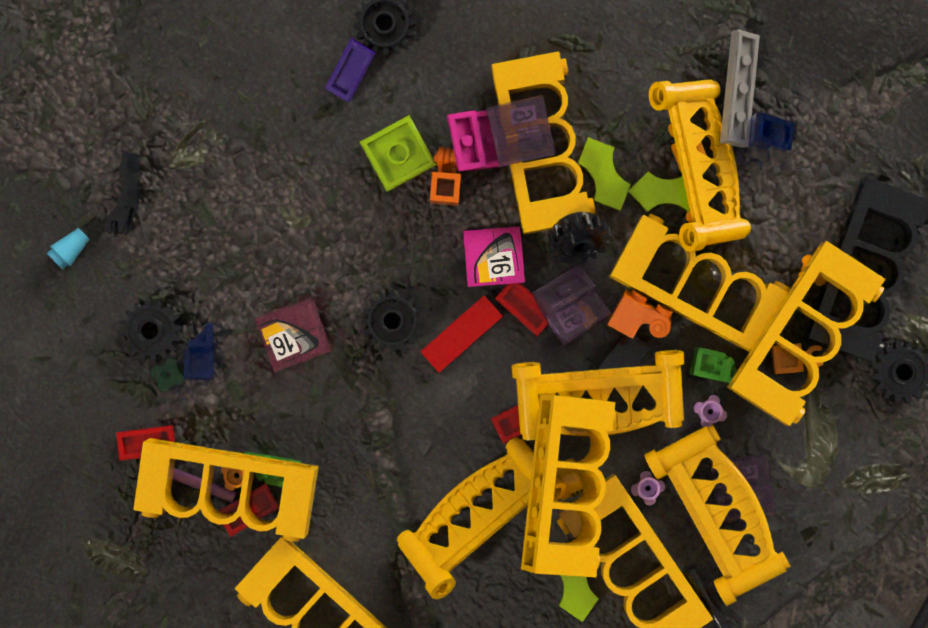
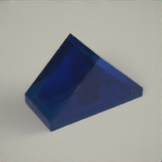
M761 112L755 113L751 118L749 147L791 151L794 122Z

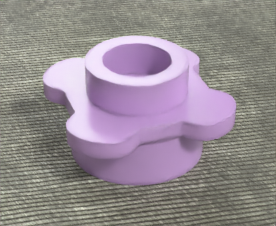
M711 395L708 400L702 403L697 402L694 405V412L699 414L702 427L706 425L709 427L713 423L724 421L727 418V412L719 404L720 398L716 395ZM709 409L713 410V413L711 415L708 414Z
M644 471L640 474V480L637 484L632 485L631 493L644 499L646 505H653L659 493L664 491L665 484L661 480L657 481L654 479L649 471ZM647 485L651 487L649 491L645 490Z

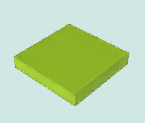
M410 115L360 141L386 192L437 166Z

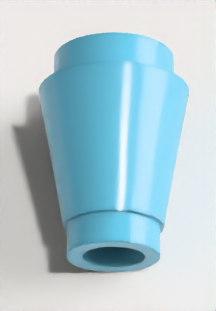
M77 228L51 245V250L47 252V255L61 269H64L67 265L71 266L90 239Z

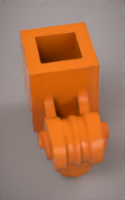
M439 146V150L434 155V162L437 163L438 172H432L430 204L459 206L461 174H457L454 149Z
M626 289L609 318L608 326L633 339L640 325L650 324V333L654 337L663 338L670 332L673 311L660 303L657 307L652 305L651 302L647 301L648 297L637 290L631 292Z

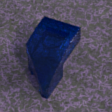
M208 323L198 336L186 344L187 348L184 354L185 380H214V328L212 323Z

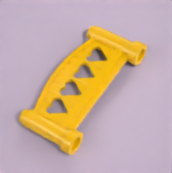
M711 79L674 84L669 81L654 82L649 89L651 106L657 111L668 110L692 218V222L683 224L679 231L680 243L688 252L702 250L706 245L744 239L751 232L750 223L746 219L740 218L739 181L732 145L720 143L722 116L714 99L719 97L721 89L719 83ZM699 108L705 114L706 131L690 121ZM705 136L711 141L712 159L696 149ZM711 164H714L717 169L716 176L719 179V186L703 179L702 175ZM717 192H720L723 196L722 204L725 207V214L711 208L708 204Z
M680 350L656 352L655 365L541 374V366L537 362L513 364L512 378L516 379L519 425L523 440H535L540 394L556 395L558 393L560 396L581 398L585 390L593 400L607 401L612 390L615 388L627 403V409L624 412H617L615 410L616 419L613 423L612 431H606L608 435L637 430L659 421L665 422V427L667 428L681 427L682 421H684L681 365L684 364V352ZM642 385H644L656 402L652 410H647L644 407L640 411L632 409V403ZM561 426V434L589 436L582 428Z
M706 425L657 452L653 449L644 454V457L657 480L668 475L723 574V576L713 580L723 602L726 606H729L737 601L736 597L787 572L786 569L791 566L783 551L777 554L774 550L765 514L753 489L735 464L718 448L716 442L720 441L721 438L714 425L709 427ZM703 458H710L712 460V468H715L719 473L717 479L692 478ZM717 483L725 484L727 487L726 493L730 494L733 498L732 503L729 505L705 503ZM732 508L738 509L741 513L740 519L746 522V528L742 531L719 529L727 513ZM745 534L754 536V544L760 547V553L757 556L733 554Z
M519 437L512 438L506 444L507 454L504 457L487 464L454 487L435 506L415 533L411 532V530H405L397 537L398 547L426 583L425 589L433 599L445 597L455 587L456 580L450 574L451 570L528 505L534 452L523 439ZM507 470H514V491L495 487V481L498 478L504 477V473ZM556 475L553 501H558L567 489L566 484L558 475ZM487 488L492 489V510L473 505L474 498L482 496V492ZM464 507H470L471 528L469 529L451 524L452 517L460 514ZM447 525L449 546L443 547L430 543V536L438 533L441 526Z

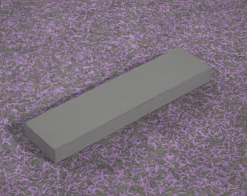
M742 30L731 31L720 143L741 148L749 147L760 35Z

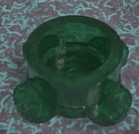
M168 359L165 364L154 366L151 369V375L156 378L158 389L162 392H167L171 386L181 385L184 382V375L180 373L177 361L174 359ZM167 372L170 373L169 378L165 377V374Z

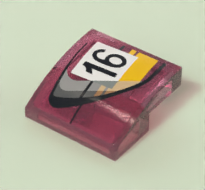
M313 298L255 318L274 372L332 352Z

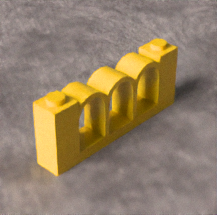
M558 51L492 64L491 70L498 107L511 105L509 94L539 88L553 90L561 101L560 110L553 116L504 126V136L523 235L551 230L553 225L561 218L572 213L589 212L595 214L593 198H588L587 192L579 193L583 185L581 168L574 160L569 158L575 147L576 135L572 126L562 119L568 106V95L565 88L561 85L564 83V76L568 75L566 59H561ZM542 124L543 128L557 127L566 134L568 148L563 154L522 163L516 129L538 125L539 129ZM558 165L565 166L574 173L576 186L570 194L530 202L524 171Z
M649 214L648 217L642 215L609 277L632 290L643 293L656 303L669 307L673 312L750 352L791 288L778 281H775L774 284L767 283L764 285L758 276L749 272H739L731 275V269L727 261L720 255L703 253L696 256L695 251L688 252L684 249L687 261L669 294L643 280L642 277L662 243L675 242L682 247L679 235H665L669 228L663 225L665 222L663 219L653 214ZM707 260L718 266L722 279L719 288L704 313L677 297L697 262ZM737 279L750 282L754 286L757 296L756 302L741 331L713 317L728 287Z
M828 241L821 242L727 388L786 426H791L792 423L797 424L805 412V409L802 407L806 401L800 397L809 394L816 387L819 380V368L816 363L826 362L838 353L841 346L839 329L854 325L862 315L863 304H870L871 301L876 302L884 290L881 285L885 278ZM817 276L828 281L849 297L851 312L844 321L840 323L834 322L802 302ZM796 309L827 330L829 346L822 355L817 357L811 356L780 336V333ZM774 343L805 364L808 377L800 389L795 391L788 390L757 370Z
M540 394L521 570L535 574L597 576L600 556L599 548L594 546L601 534V521L593 509L603 500L606 491L605 479L598 467L604 464L610 452V439L606 431H612L613 423L616 419L615 402ZM561 426L582 428L588 433L591 446L589 453L584 459L576 462L558 460ZM557 467L579 469L584 474L586 489L582 497L577 501H553ZM552 509L573 510L579 514L582 527L580 534L575 540L567 543L549 542Z
M149 438L143 442L133 510L141 511L142 516L157 518L166 511L178 518H188L201 510L210 522L218 525L229 524L241 516L243 522L251 529L268 531L276 527V534L283 535L284 540L298 542L300 538L304 539L309 532L319 466ZM176 459L204 464L197 505L193 507L179 505L172 496L171 487ZM215 466L244 470L239 506L234 513H221L211 502V488ZM254 472L284 477L279 512L277 517L272 520H262L256 517L250 508Z
M612 474L605 479L606 491L604 498L593 510L602 520L622 506L639 531L612 551L599 554L600 562H602L601 575L603 580L613 593L625 596L624 610L630 621L639 628H701L712 621L713 618L617 476ZM582 495L579 496L578 498H576L575 500H573L572 502H575V501H577L578 499H580V498L582 497ZM560 509L557 511L561 518L556 522L564 534L567 535L571 532L574 538L577 537L582 527L579 514L573 510ZM645 540L661 566L628 587H620L613 584L609 577L611 564L618 557ZM668 574L684 598L651 620L637 618L632 612L634 597L646 587Z
M283 536L235 587V590L238 592L237 597L242 603L248 607L252 604L255 608L261 603L265 616L276 625L287 626L292 624V628H300L301 618L325 592L349 614L338 628H347L354 620L364 628H387L292 541L284 540ZM295 565L319 589L296 614L290 616L280 615L271 606V592Z

